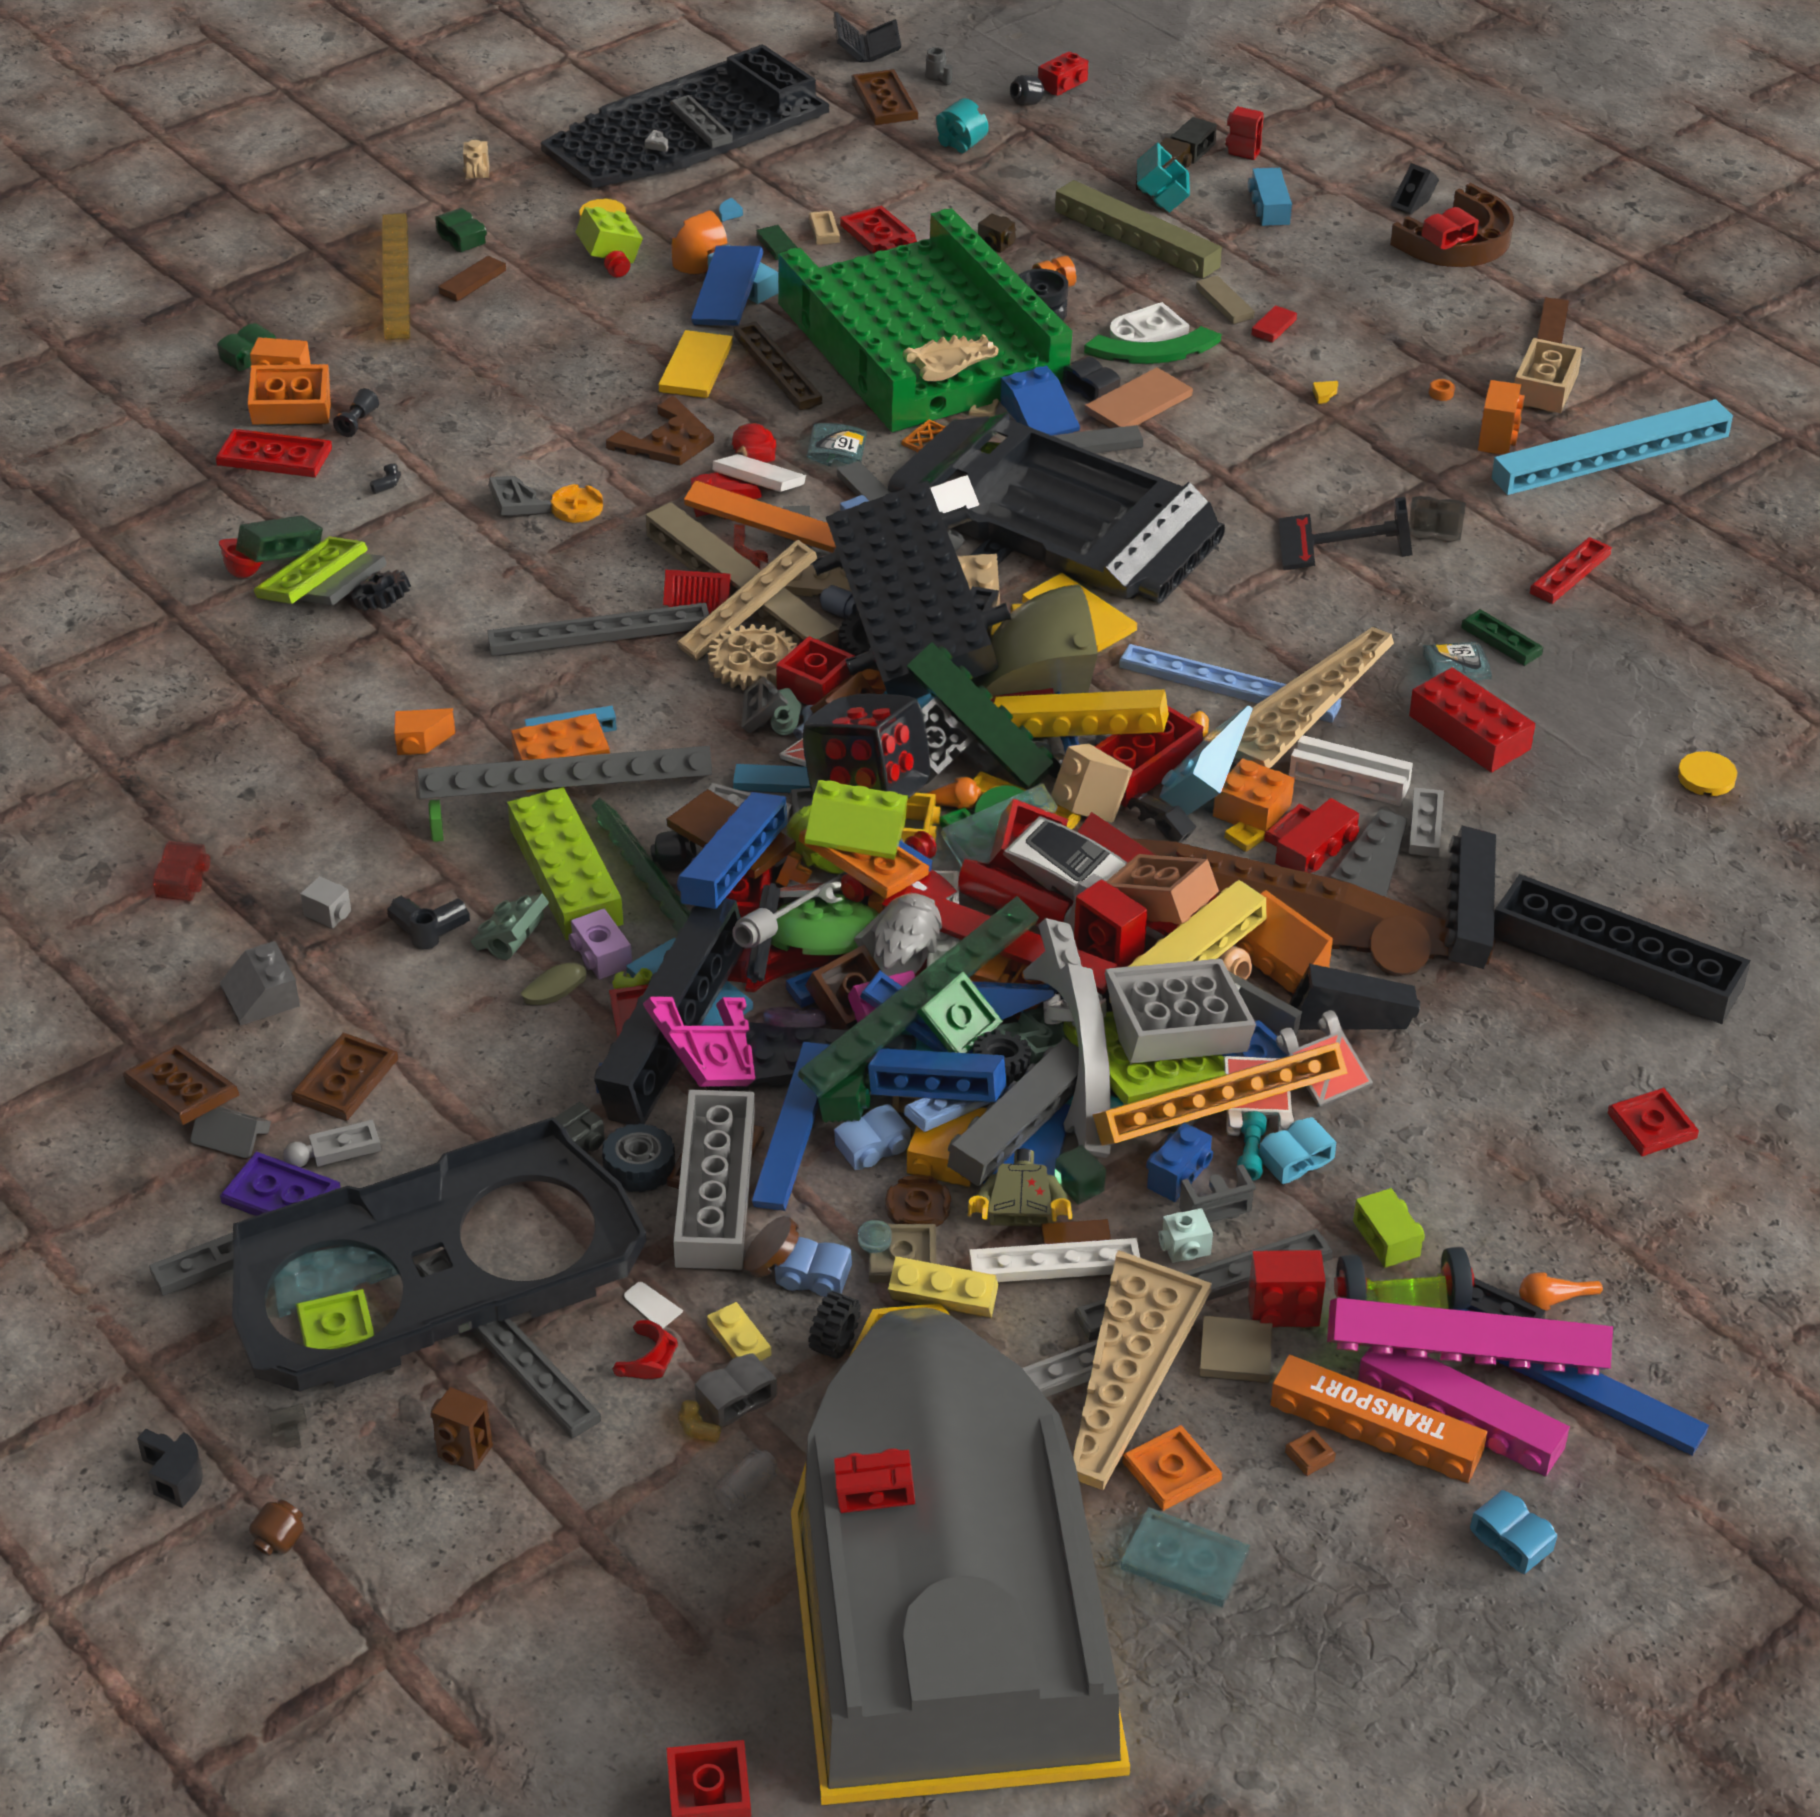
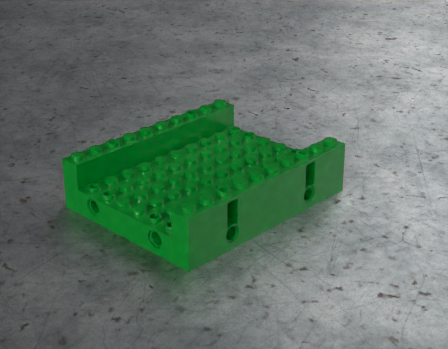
M952 208L931 213L930 239H922L908 245H900L889 250L877 251L874 254L858 256L843 262H835L832 265L821 268L801 248H792L778 253V304L891 432L923 424L929 419L934 421L965 412L974 405H976V408L992 404L995 399H998L1000 402L1001 377L1009 376L1013 373L1048 366L1059 379L1060 384H1063L1064 366L1070 364L1073 331ZM984 334L988 341L993 342V345L998 347L999 351L994 358L976 362L954 376L941 381L924 380L920 376L918 366L907 362L902 355L903 351L907 348H920L931 340L939 341L941 337L950 341L953 335H956L958 339L965 336L967 341L970 339L977 341Z

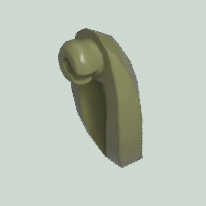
M575 962L553 966L523 989L521 995L524 1003L529 1005H545L560 1000L586 980V969L583 965Z

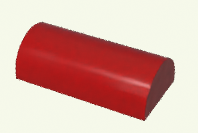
M964 859L960 870L958 887L962 894L1037 927L1045 918L1064 922L1065 915L1074 902L1064 895L1052 890L1049 891L1041 885L987 862Z

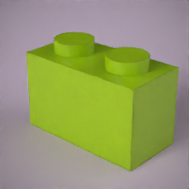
M1392 1188L1356 1199L1353 1222L1384 1268L1420 1257L1422 1242L1425 1239L1424 1230L1419 1222L1414 1221L1408 1212L1406 1203L1398 1198Z

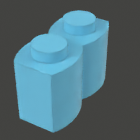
M1313 1117L1293 1122L1288 1130L1268 1134L1260 1143L1259 1157L1281 1184H1286L1300 1178L1307 1171L1318 1169L1334 1159L1337 1142Z

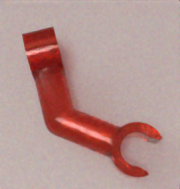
M734 524V550L760 569V560L768 563L767 552L764 550L753 551L744 546L746 538L745 525Z

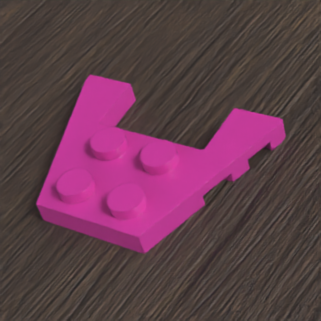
M649 997L643 1003L645 1009L699 1087L748 1086L755 1080L752 1048L746 1041V1032L749 1031L748 1020L744 1019L743 1010L746 1008L744 997H723L716 1003L724 1026H684L673 997Z

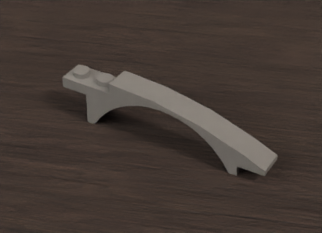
M1045 918L1038 925L1045 952L1023 971L1024 978L1026 980H1040L1044 984L1052 986L1063 997L1072 1013L1078 1037L1079 1065L1073 1100L1063 1124L1066 1132L1071 1133L1075 1130L1081 1153L1106 1158L1110 1155V1144L1101 1146L1092 1115L1111 1109L1110 1071L1104 1020L1093 970L1081 965L1071 925Z

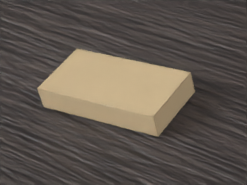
M832 211L809 213V222L816 245L840 243V234Z

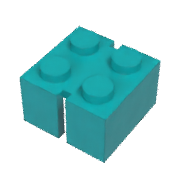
M1157 142L1137 159V185L1143 193L1154 196L1153 200L1158 207L1164 208L1170 213L1190 196L1189 171L1176 159L1165 168H1162L1172 158V155Z

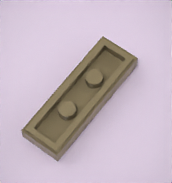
M1219 276L1196 281V289L1232 324L1254 318L1255 311Z

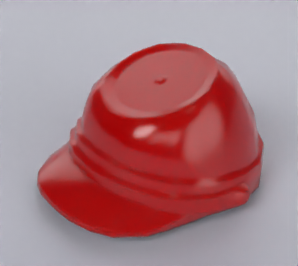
M238 538L222 539L219 541L224 565L234 577H251L264 562L265 552L249 541Z

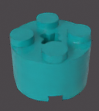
M967 98L959 99L936 116V127L939 133L938 141L942 146L947 147L949 145L963 154L987 135L989 130L987 118L984 113L982 115L977 110L979 106L975 102Z

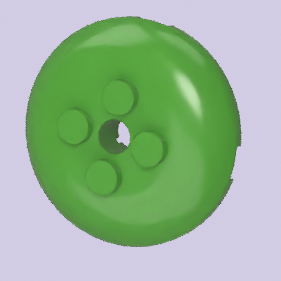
M834 894L837 898H843L842 901L836 903H828L820 897H813L776 919L778 929L776 934L772 936L771 945L785 951L789 950L790 946L802 948L803 954L806 955L846 954L858 948L854 938L880 913L863 902H854L841 894ZM792 902L783 905L782 907H780L779 909H777V911L781 910L782 908L786 907L787 905L791 904Z

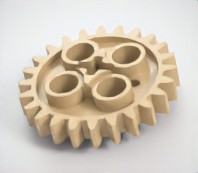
M751 624L750 629H745L744 626L740 625V631L730 628L729 635L720 633V639L713 640V645L709 646L708 653L710 672H714V678L721 677L722 684L730 681L731 688L739 684L741 685V690H745L747 686H752L763 676L777 687L776 664L797 647V643H793L791 636L785 637V631L776 633V627L766 630L765 625L756 629L754 624Z

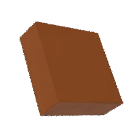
M1315 1430L1286 1444L1285 1453L1306 1476L1335 1461L1336 1453Z

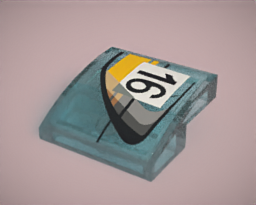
M836 423L814 424L806 457L827 466H831L834 459L845 464L861 462L867 431Z
M1478 642L1423 645V657L1430 664L1429 675L1432 678L1451 667L1471 680L1491 679L1492 677L1488 660Z

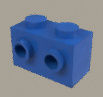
M1185 1122L1176 1132L1172 1131L1167 1136L1158 1152L1154 1151L1148 1158L1146 1164L1148 1169L1147 1188L1176 1202L1180 1197L1181 1181L1188 1179L1192 1184L1210 1164L1213 1157V1151H1211L1212 1136Z

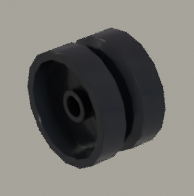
M1032 269L1018 275L1062 321L1066 318L1068 280L1063 274L1050 269Z

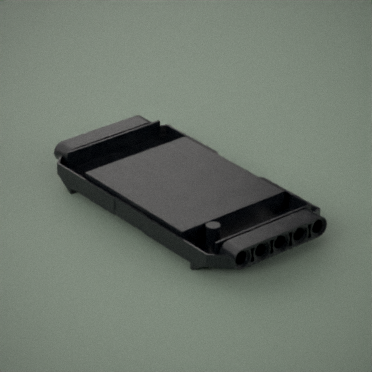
M1008 412L992 417L954 419L896 471L888 484V490L892 493L928 481L930 488L943 484L955 471L967 474L979 505L968 509L971 522L952 527V529L977 539L990 538L999 544L1007 545L1013 550L1043 561L1048 568L1125 599L1129 597L1134 599L1137 595H1140L1157 603H1162L1216 548L1225 533V524L1217 520L1211 503L1190 482L1181 486L1124 463L1108 459L1077 447L1070 442L1010 420V413ZM996 433L1007 437L990 454L979 451ZM1022 505L1025 506L1023 511L1020 513L1016 512ZM1038 513L1041 514L1038 519H1034Z

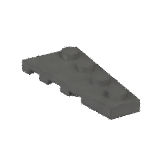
M1380 809L1331 875V878L1352 883L1387 897L1408 818Z

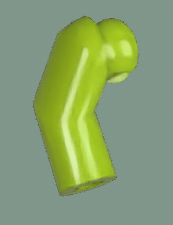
M641 968L631 978L629 973L623 976L624 971H620L615 974L612 985L614 989L648 985L653 974L649 969Z

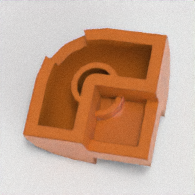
M711 210L683 222L684 226L678 232L677 237L672 238V267L680 272L688 274L707 272L708 255L715 251L716 246L727 244L724 227L720 219Z

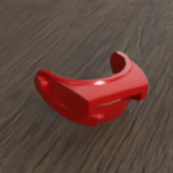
M650 1320L636 1321L633 1326L634 1331L639 1335L652 1339L656 1346L648 1354L635 1361L616 1362L612 1370L618 1377L661 1378L674 1355L678 1342L675 1337L665 1331L659 1324Z

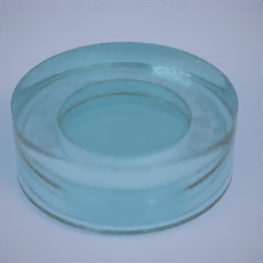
M870 1220L860 1226L858 1230V1243L863 1250L870 1253H880L887 1250L891 1245L892 1231L885 1222Z

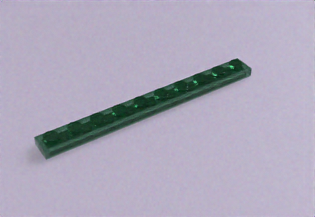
M1016 896L803 1066L797 1076L821 1098L921 1016L917 1013V1010L953 978L963 971L968 978L1035 925L1039 917Z

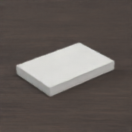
M740 454L715 460L712 470L778 492L801 486L805 483L806 475Z

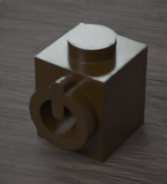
M991 213L978 223V235L994 251L1001 253L1014 244L1016 239L1015 231L1017 229L1015 222L1011 221L1008 217H1001Z

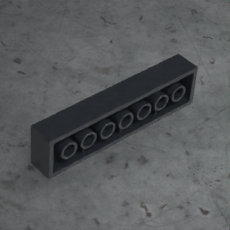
M1521 874L1515 879L1494 912V937L1719 1024H1723L1744 989L1751 960Z
M725 898L716 909L695 905L692 907L689 918L684 926L679 929L676 940L670 950L666 951L659 969L651 976L649 986L644 994L638 998L636 1008L630 1018L624 1022L616 1042L611 1044L606 1059L597 1068L594 1082L598 1088L608 1120L632 1125L646 1123L681 1059L651 1018L643 1003L649 997H673L683 1025L701 1026L745 947L738 945L733 937V928L736 922L741 919L736 900Z

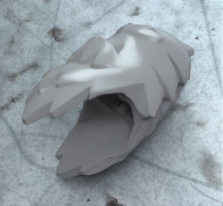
M917 893L902 895L889 903L886 909L879 915V920L872 926L871 931L875 933L876 941L874 960L881 971L887 976L910 970L916 973L923 965L928 954L936 953V940H939V929H942V921L939 910L935 906V900Z

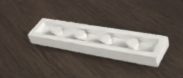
M1137 1238L970 1249L969 1260L971 1271L996 1275L997 1282L1109 1275L1113 1273L1115 1256L1118 1250L1139 1258L1140 1253Z

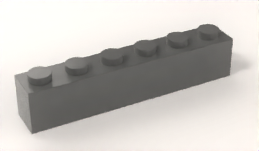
M1065 1038L1055 1047L1050 1046L1037 1064H1031L1018 1082L1013 1081L1000 1099H997L996 1102H991L987 1111L981 1117L976 1116L962 1135L957 1134L951 1140L948 1146L950 1154L947 1166L977 1186L985 1182L999 1168L1000 1164H1003L1015 1153V1150L1019 1149L1074 1096L1078 1076L1079 1047Z

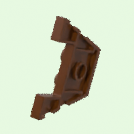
M671 396L657 406L658 415L669 419L667 423L653 430L643 439L620 430L606 439V449L615 451L616 447L626 449V454L634 456L638 453L649 454L652 460L680 466L713 444L714 434L676 397Z

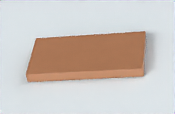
M1156 367L1086 404L1085 413L1109 428L1139 425L1191 397L1193 388Z

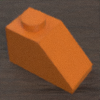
M453 708L395 711L394 733L397 755L426 754L455 734Z

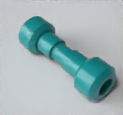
M1248 1111L1242 1115L1243 1124L1240 1129L1244 1134L1245 1147L1243 1148V1155L1237 1160V1166L1243 1164L1252 1181L1259 1179L1263 1173V1161L1259 1157L1258 1145L1260 1144L1261 1136L1266 1132L1267 1118L1261 1112Z

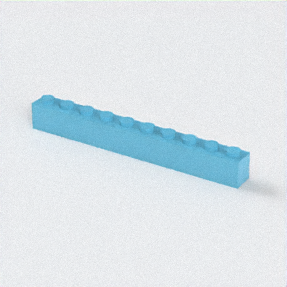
M1715 399L1496 456L1494 457L1491 478L1507 495L1729 437L1733 415Z

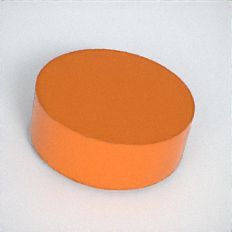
M1437 379L1430 383L1429 396L1431 398L1447 401L1454 396L1455 385L1451 381Z

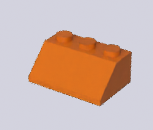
M328 364L251 365L248 409L252 425L329 424L331 403Z
M1265 890L1261 895L1266 897L1267 919L1236 943V947L1244 949L1249 954L1251 963L1265 975L1270 976L1287 991L1294 994L1309 964L1329 967L1333 938Z

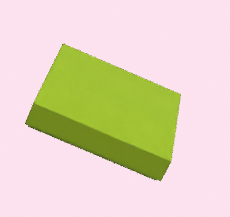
M363 1289L296 1304L304 1346L339 1349L356 1345L374 1336Z

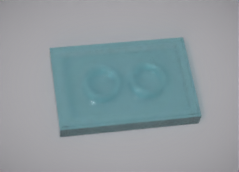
M1148 1507L1121 1560L1120 1569L1223 1608L1249 1554L1250 1545Z

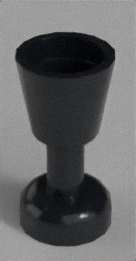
M366 388L358 390L351 403L350 412H341L333 419L335 430L344 437L355 435L359 428L357 419L364 418L378 408L379 399L377 395Z

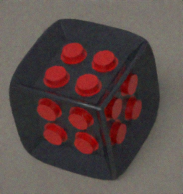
M893 694L849 695L831 701L810 716L804 724L803 749L812 795H814L818 780L836 781L840 784L851 786H865L868 789L885 792L893 791L898 794L908 795L909 799L929 779L930 755L926 727L920 704L915 698Z

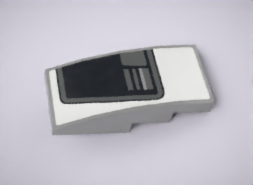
M1041 816L1003 853L1006 858L1047 890L1051 891L1056 887L1073 901L1075 898L1072 897V893L1080 880L1084 881L1094 873L1104 878V881H1107L1127 864L1118 855L1090 838Z

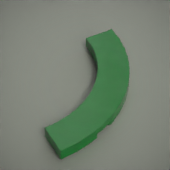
M1202 326L1181 337L1157 342L1122 341L1098 334L1084 345V353L1114 361V358L1128 359L1129 363L1133 364L1165 363L1186 359V355L1197 352L1200 354L1221 342L1222 334Z

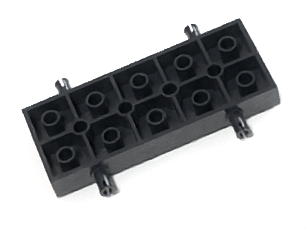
M925 481L826 516L836 549H834L835 552L818 557L813 562L817 576L839 567L841 570L844 569L871 646L868 648L869 651L845 658L851 676L859 671L862 672L875 667V669H879L887 694L904 695L915 699L925 696L929 693L908 673L907 665L931 642L937 647L942 645L953 657L951 661L957 667L960 665L964 666L973 678L998 669L999 665L986 630H988L987 627L1011 620L1006 602L983 611L977 608L948 534L949 528L972 521L966 505L946 513L939 511L929 483Z

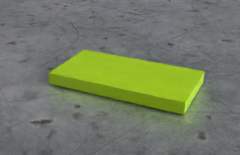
M329 536L255 587V595L260 599L293 604L368 550L366 544L363 541Z

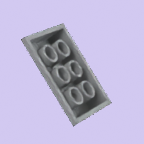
M1222 958L1105 970V978L1119 1041L1130 1063L1247 1052L1256 1023Z

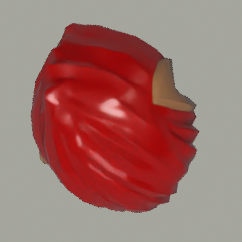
M758 423L741 425L735 430L731 445H733L736 454L766 463L775 461L777 444L769 429L764 428Z

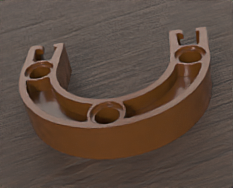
M1469 183L1466 185L1465 193L1460 188L1455 191L1453 207H1459L1479 220L1478 225L1482 229L1477 231V235L1467 242H1458L1448 249H1441L1422 236L1423 223L1407 216L1404 218L1403 226L1399 222L1392 225L1390 245L1416 259L1435 265L1447 267L1482 265L1498 259L1508 250L1511 243L1514 215L1511 208L1502 199Z

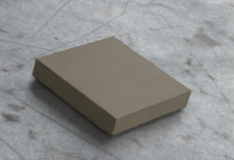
M869 1224V1283H890L895 1256L937 1264L936 1224Z
M1203 1316L1200 1377L1269 1383L1272 1323L1261 1324L1260 1320Z

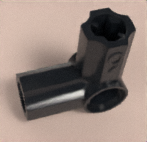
M401 895L393 899L392 904L387 908L388 917L412 936V944L419 949L435 947L439 943V936L470 921V913L465 903L459 898L432 910L427 908L421 909L409 898L406 899Z

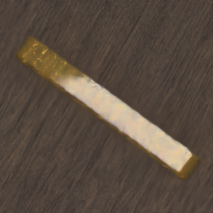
M406 213L382 214L385 340L410 339Z

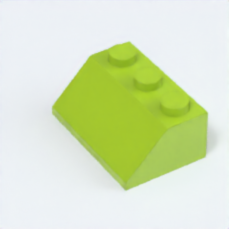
M818 780L813 795L804 844L895 860L905 825L908 795L898 794L893 791L885 792L868 789L865 786L840 784L836 781Z

